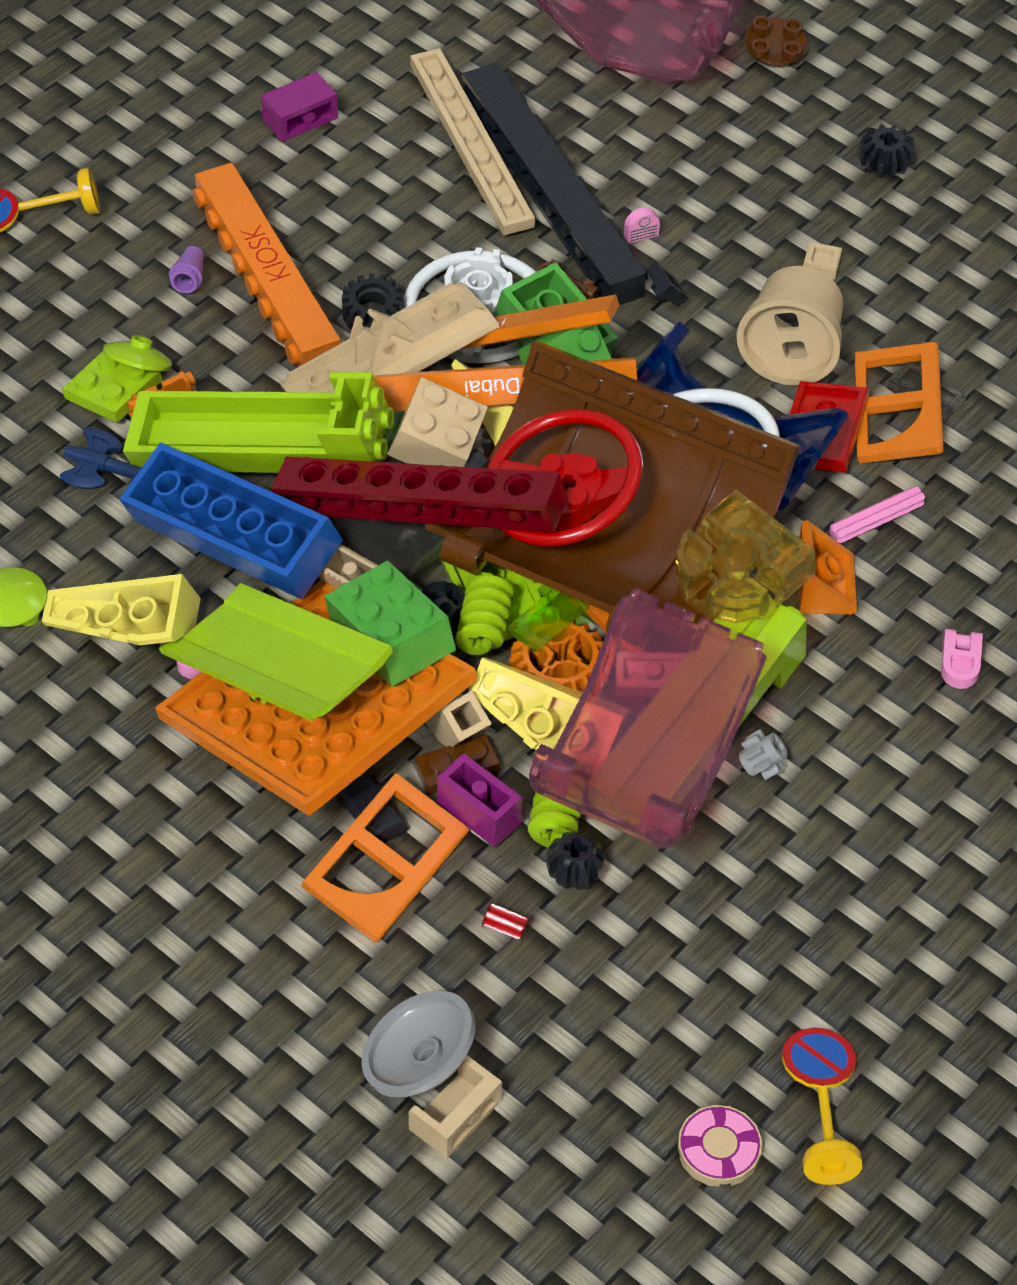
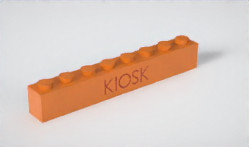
M233 163L196 173V188L192 190L194 201L198 208L203 207L210 229H216L218 232L219 242L223 251H229L231 254L232 264L236 273L243 274L249 295L256 296L262 317L264 319L269 318L271 321L272 331L276 340L284 343L290 364H296L299 367L341 344L339 336Z

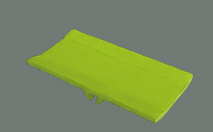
M242 583L224 600L223 605L183 637L159 647L161 654L247 692L253 700L261 698V703L264 705L267 702L272 703L309 721L327 714L378 671L393 652L391 645Z

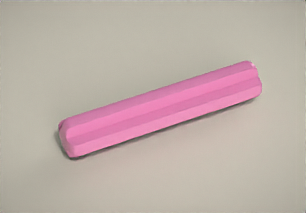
M913 486L832 523L829 534L839 544L923 506L925 495L919 487Z

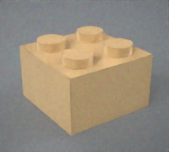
M421 377L407 405L387 455L410 464L464 467L488 407Z

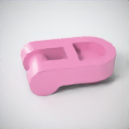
M944 630L941 675L944 681L951 687L966 689L977 682L981 668L982 633L971 632L970 635L956 634V630Z

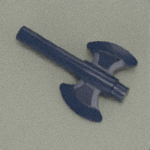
M84 428L83 434L88 440L87 448L66 446L64 458L72 460L78 465L62 472L60 479L76 488L92 489L105 485V480L98 475L99 471L134 479L142 467L111 458L110 453L123 450L119 440L111 433L97 428Z

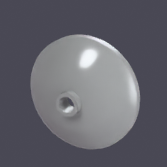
M447 991L421 993L398 1004L378 1022L366 1041L362 1053V1071L366 1080L377 1092L385 1096L397 1098L418 1095L443 1083L463 1063L472 1045L476 1025L471 1008L460 996Z

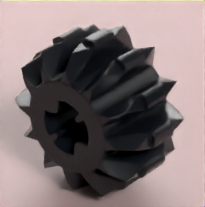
M880 124L878 129L869 128L866 135H863L860 141V164L867 167V173L877 172L879 178L883 174H888L891 178L896 173L905 174L906 169L911 167V163L914 160V138L907 136L906 129L897 130L895 124L891 128H886L883 124Z

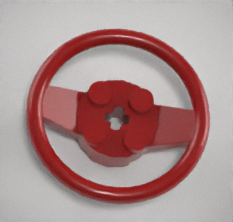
M569 409L540 416L513 432L495 452L488 468L558 472L568 500L556 528L561 531L501 530L523 543L536 546H562L585 540L611 525L622 515L632 500L636 499L637 490L642 478V454L638 442L631 431L620 421L607 414L593 410ZM567 424H588L608 431L620 441L626 452L628 467L600 470L594 457L577 453L549 454L541 460L540 466L510 461L508 459L524 442L547 429Z

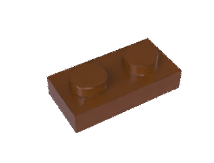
M486 734L465 740L454 747L447 746L414 757V767L428 795L437 793V777L463 753L489 773L495 774L500 772V762Z

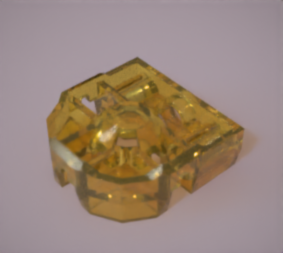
M734 490L704 516L701 527L696 530V533L688 529L682 534L677 550L675 575L684 601L709 620L720 619L733 623L752 619L762 620L815 575L816 556L813 548L738 490ZM706 541H708V542H710L712 545H714V546L716 547V551H717V552L713 553V552H712V551H713V547H712L710 544H708ZM756 567L758 573L752 578L749 576V572ZM712 568L719 573V579L712 572ZM711 581L714 586L707 591L706 599L702 598L699 600L697 592ZM759 582L775 593L773 600L769 599L768 590L760 585Z

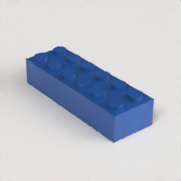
M161 442L119 498L135 522L301 600L343 542V539L328 517Z

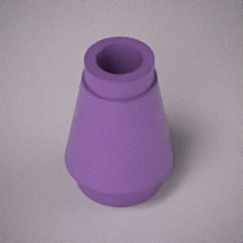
M196 246L187 247L170 269L169 279L171 285L178 292L191 293L201 286L204 253L200 248Z

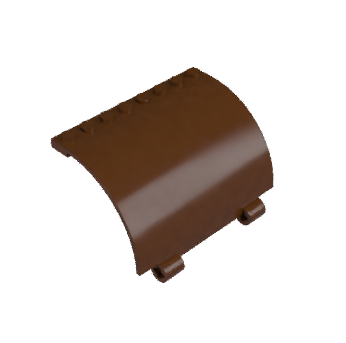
M540 341L532 342L522 375L524 380L516 403L494 450L483 468H488L492 457L500 445L513 432L531 420L561 410H593L607 414L620 421L631 431L638 442L642 454L643 470L636 499L632 500L617 520L601 532L585 540L562 546H536L523 543L510 537L500 528L426 523V530L445 537L440 551L441 561L473 575L479 574L486 562L489 561L610 613L606 631L640 647H644L649 642L655 628L687 642L695 640L708 629L738 590L752 566L784 495L800 445ZM567 424L547 429L524 442L508 459L510 461L540 466L541 460L549 454L577 453L594 457L600 470L628 467L626 452L620 441L608 431L588 424Z

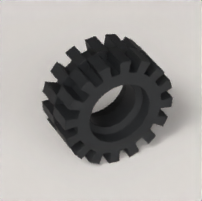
M368 273L369 279H364L363 275L357 276V282L351 279L348 282V287L344 286L342 294V318L346 322V326L352 329L355 317L360 316L363 320L362 326L370 328L373 317L367 313L368 309H373L389 316L404 309L401 286L396 285V281L392 278L386 281V275L380 274L379 279L375 278V273ZM370 302L383 304V306L378 308H367L362 305Z

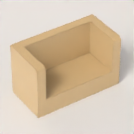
M467 1055L458 1068V1075L424 1110L416 1105L409 1110V1130L445 1158H448L501 1102L502 1081Z

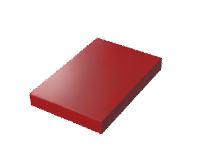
M800 381L782 435L783 439L800 445L793 467L847 472L868 403L869 388Z

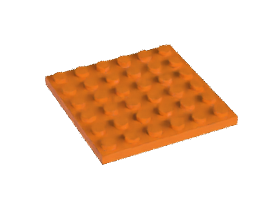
M319 581L308 590L302 600L297 598L291 604L330 620L324 596L336 588L328 583L326 584L324 581ZM451 654L393 687L375 672L327 714L309 721L272 703L267 702L264 705L261 703V698L253 700L247 692L201 672L156 706L155 710L160 720L298 810L311 816L477 681L478 678L474 667Z

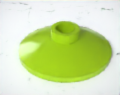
M133 335L131 341L110 342L103 347L104 354L109 358L131 367L149 371H168L172 367V361L162 352L151 347L152 340L143 336Z

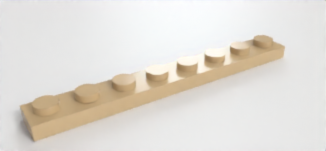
M438 48L410 55V66L503 236L534 228V215L442 50Z

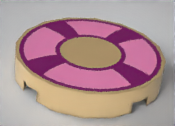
M712 1105L698 1109L686 1118L679 1131L678 1152L683 1168L695 1180L708 1186L720 1187V1184L731 1183V1186L740 1184L754 1173L760 1162L762 1138L757 1125L744 1112L731 1106Z

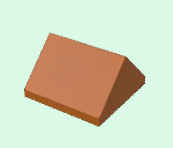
M810 521L802 522L796 555L798 563L799 611L801 613L853 614L857 612L854 554Z

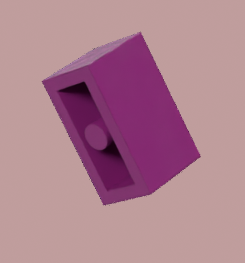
M318 72L261 95L262 120L282 142L338 119L337 93Z
M463 753L437 777V804L493 847L500 844L521 824L522 797Z

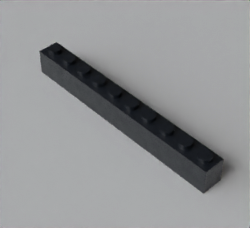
M497 62L462 73V88L492 142L585 277L595 281V285L600 287L598 296L605 297L616 294L619 305L644 297L645 282L648 280V273L644 264L636 260L629 243L626 240H622L617 233L613 220L605 216L598 199L591 196L586 189L583 178L577 176L571 168L569 158L566 155H562L557 148L554 137L551 134H547L539 116L536 113L533 114L528 107L525 96L522 93H518L513 85L511 76L508 73H504Z

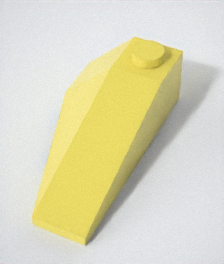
M183 574L48 590L42 623L45 626L136 645L173 642L183 637L196 626L201 598Z
M482 657L476 672L478 680L469 689V692L473 691L483 707L499 721L506 723L524 739V743L531 749L534 748L549 762L567 760L583 766L588 772L587 780L584 782L585 785L590 782L617 747L631 714L630 711L595 696Z

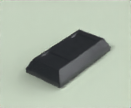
M366 773L352 781L337 796L356 820L381 790L371 776ZM388 801L366 827V830L385 843L405 833L409 828Z

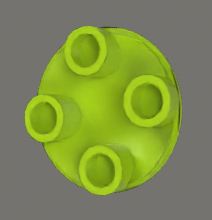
M17 567L0 569V627L32 626L36 624L40 618L39 613L44 608L47 600L45 584L39 576L29 570Z

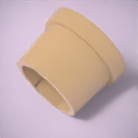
M790 266L774 272L766 280L758 298L749 306L738 326L737 345L745 362L764 378L785 385H799L800 381L816 382L827 376L836 366L841 349L842 332L840 323L843 311V297L839 287L823 272L806 266ZM776 314H796L799 326L793 327L781 320Z

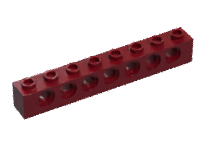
M288 456L285 457L271 487L273 493L326 517L555 532L568 500L558 472Z

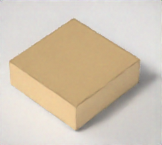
M809 242L803 266L819 270L835 280L842 248Z

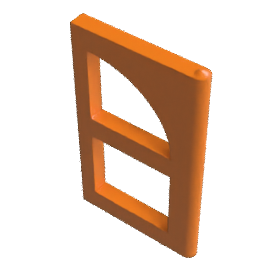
M937 342L855 352L857 387L868 388L867 368L921 361L922 390L869 397L857 435V457L859 464L934 455L943 452L939 345ZM922 408L916 421L904 432L889 440L869 445L868 415Z
M395 773L305 878L301 887L370 940L378 943L468 834L469 829ZM393 796L397 797L442 832L415 866L366 830V827ZM353 844L401 880V882L388 890L366 894L341 889L323 878Z

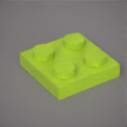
M102 351L62 388L66 400L118 423L130 412L126 402L131 400V395L157 386L163 380L160 371L143 370L122 364L109 358Z

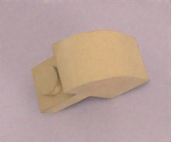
M473 691L465 695L459 694L425 722L435 737L446 747H454L491 725Z

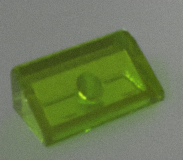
M551 589L506 627V630L534 652H537L589 607L585 602Z

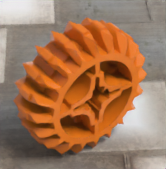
M558 616L554 623H550L544 618L540 627L530 623L528 632L519 633L517 642H513L511 647L509 666L593 696L600 695L603 685H606L609 680L611 658L609 657L610 654H608L607 642L601 641L599 631L590 632L588 623L580 627L577 626L575 618L569 623L562 622L560 616ZM582 658L587 662L589 666L582 663ZM532 661L538 664V668L542 670L541 672L533 666Z

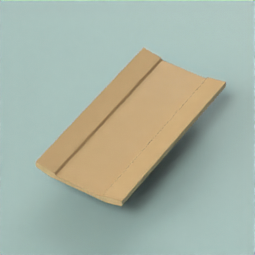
M451 282L391 316L368 309L367 313L373 317L370 328L362 326V318L356 316L348 340L287 373L286 379L280 381L279 384L284 392H335L329 379L330 372H372L373 375L419 372L499 327V324L491 312L464 283Z

